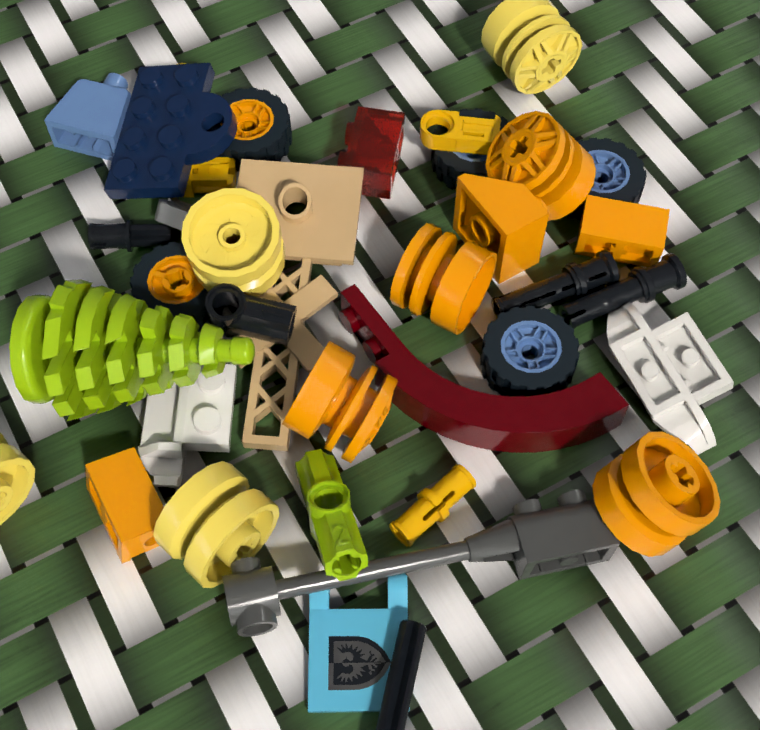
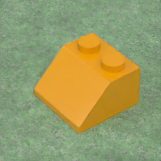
M466 173L458 176L453 229L464 243L471 241L496 252L497 262L493 274L495 281L500 284L539 263L549 218V212L544 201L540 197L534 196L525 184Z

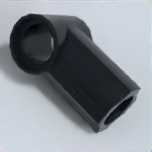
M224 283L213 287L205 299L209 323L221 327L224 331L223 337L243 335L281 345H288L294 328L297 306L247 295L239 287ZM224 306L237 308V311L229 316L217 314V311Z

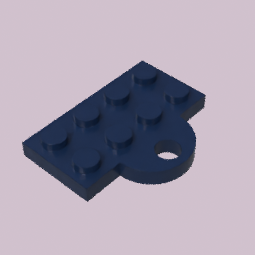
M210 63L146 66L139 68L104 187V191L110 199L184 197L192 165L210 161L222 154L230 146L237 132V119L229 103L223 97L210 93L215 76ZM223 123L219 129L211 132L208 131L213 125Z

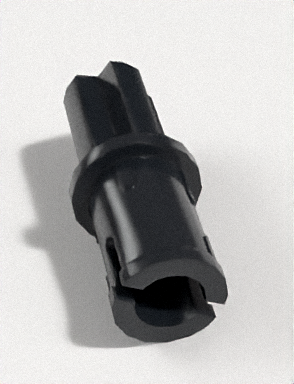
M126 220V223H90L88 226V242L91 250L118 248L133 252L134 247L165 246L173 241L172 227L166 224L133 225L132 220Z

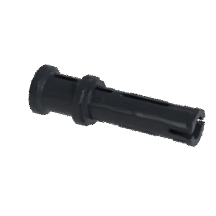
M602 250L597 252L596 257L580 264L575 262L566 264L562 268V272L557 275L492 298V308L497 318V315L500 313H506L510 311V308L514 307L525 308L526 306H535V308L540 309L569 296L573 299H578L586 296L588 291L603 285L610 286L618 282L620 279L619 270L610 252Z
M668 253L662 256L661 261L646 268L641 266L633 268L624 280L567 304L560 305V316L566 314L568 316L577 312L576 315L564 319L568 326L571 325L575 329L577 326L621 308V306L628 302L639 301L640 303H649L655 300V296L670 288L676 290L684 288L687 284L685 268L675 254Z

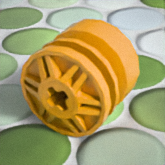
M539 111L521 114L508 122L495 136L488 149L485 163L488 178L525 184L534 196L540 197L547 206L549 212L548 221L557 220L572 213L587 198L594 185L596 173L593 157L549 113Z
M426 223L412 238L399 262L391 286L390 300L393 305L401 309L409 306L410 312L416 316L422 315L431 306L430 320L432 324L458 335L469 325L486 295L495 271L497 254L471 241L466 242L456 252V234L445 232L442 235L441 227L432 223Z
M329 341L298 393L282 425L309 439L322 424L330 427L324 449L331 452L340 436L344 435L349 440L342 452L341 458L352 463L357 454L372 442L392 406V396L398 379L387 374L377 391L369 385L378 368L371 365L358 380L351 377L350 374L356 355Z

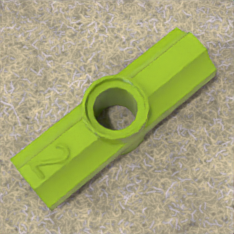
M322 449L307 451L301 460L295 462V471L309 516L310 534L316 540L326 576L336 577L339 581L356 578L362 569L368 567V556L351 508L350 490L342 482L334 455L326 454Z

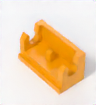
M587 195L574 254L595 258L597 252L607 250L616 262L643 267L659 262L665 247L670 209Z
M135 447L85 464L87 490L121 563L128 562L132 557L158 547L159 545L156 543L153 533L155 523L164 506Z

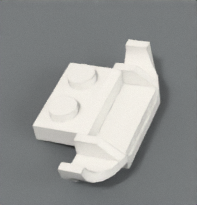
M630 302L610 312L607 319V337L610 353L614 355L644 404L652 422L667 434L677 437L688 444L697 455L716 446V439L712 428L699 405L733 389L734 381L689 313L686 312L651 330L641 313Z
M225 364L221 374L205 378L202 374L204 366L202 365L194 385L179 387L174 382L172 388L166 389L164 393L151 396L147 393L138 452L154 487L179 488L181 486L186 451L230 452L237 380L236 365Z

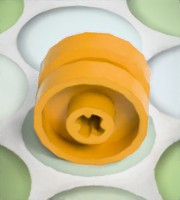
M648 432L627 448L623 454H620L596 473L592 485L595 505L606 526L619 541L632 551L648 557L664 555L679 545L687 536L694 535L709 525L719 514L720 497L717 484L708 467L693 449L679 438L665 432Z

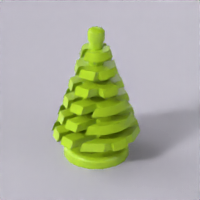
M82 279L65 280L63 286L57 285L51 297L49 295L26 297L18 307L14 317L9 344L12 375L16 388L23 399L33 404H44L53 400L52 406L60 417L69 415L67 421L82 418L93 413L100 414L112 410L124 402H127L126 406H129L144 399L147 393L149 396L164 393L166 389L172 388L174 382L179 387L194 385L202 365H204L202 374L205 378L221 374L226 362H232L233 365H248L252 363L255 356V346L249 337L223 339L224 331L221 327L205 323L201 332H198L199 324L192 316L180 313L179 316L176 315L174 317L169 308L156 305L155 309L148 308L145 301L136 299L128 293L122 296L121 294L114 293L115 290L105 286L92 287V282Z

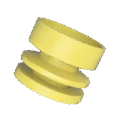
M504 0L489 15L482 29L481 42L484 49L494 62L502 67L504 74L507 78L511 79L515 88L524 94H537L558 83L574 67L581 53L582 41L580 35L574 28L570 27L569 22L559 15L558 9L550 0Z

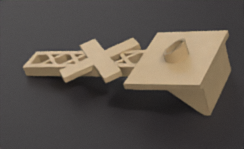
M241 159L237 188H243L261 195L273 207L280 224L281 236L285 246V260L302 261V266L288 277L282 272L278 279L279 284L276 285L275 283L263 295L257 296L297 306V313L291 339L287 346L284 345L287 349L276 356L270 349L275 343L249 337L255 346V356L242 437L244 448L289 451L291 429L282 425L295 401L299 365L301 364L310 374L324 350V347L305 327V321L338 297V292L322 275H319L310 282L312 264L354 265L364 168ZM299 202L306 205V208L300 214L293 215L286 211V208L292 203ZM288 292L291 297L283 302L281 297ZM289 362L288 369H287L284 365ZM238 365V366L240 367V369H242V368H243L244 366H246V365ZM278 371L286 381V386L270 397L262 388V382ZM261 399L263 401V404L259 406V402ZM282 403H283V410H281V409L278 407V406H280ZM270 412L280 421L279 437L255 435L256 423Z

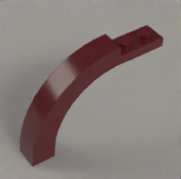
M355 284L341 291L339 318L350 334L356 333L362 340L363 349L367 357L378 368L375 374V385L379 388L387 374L398 379L391 402L422 426L446 438L493 451L537 453L560 450L585 443L617 428L624 419L629 404L601 372L564 390L535 396L510 397L492 395L460 386L438 375L419 361L400 341Z

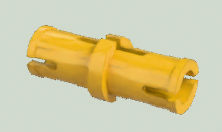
M455 464L432 488H423L417 494L418 500L395 521L389 524L392 533L402 544L411 547L414 541L436 521L443 522L450 514L449 509L466 493L476 487L474 477L465 467Z

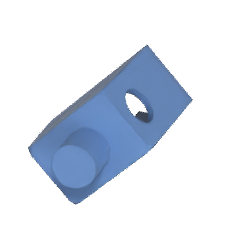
M109 73L103 83L86 79L78 80L44 120L54 147L112 161L131 98V94L127 90V80L117 73Z

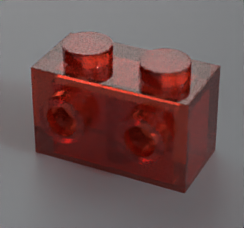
M358 106L355 121H348L345 132V145H348L347 152L340 151L337 166L364 168L362 195L391 199L404 141L405 113Z

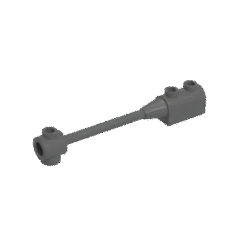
M572 490L557 498L559 504L557 507L542 509L538 499H528L519 502L512 508L513 516H508L505 521L464 538V541L368 561V567L362 569L356 578L339 581L336 577L326 576L325 570L275 580L272 566L261 568L259 558L246 557L234 561L231 564L232 574L224 575L222 579L231 626L236 625L239 636L251 637L268 633L277 628L276 616L281 615L279 600L465 560L469 562L513 561L518 578L522 580L609 561L620 545V541L603 522L594 499L587 500L583 490Z

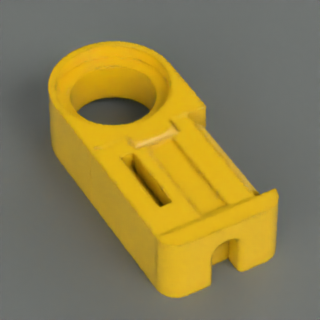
M437 109L428 111L422 116L420 120V140L424 146L432 150L487 155L495 136L500 132L501 118L498 115H495V119L459 116L460 111ZM433 125H442L448 131L442 135H435L427 129Z
M216 157L210 161L192 165L184 197H194V193H211L223 188H236L237 171L235 160L229 157Z

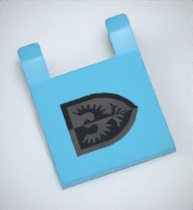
M405 573L388 577V608L329 609L330 589L309 594L308 713L380 712L399 625L402 620H408V585Z

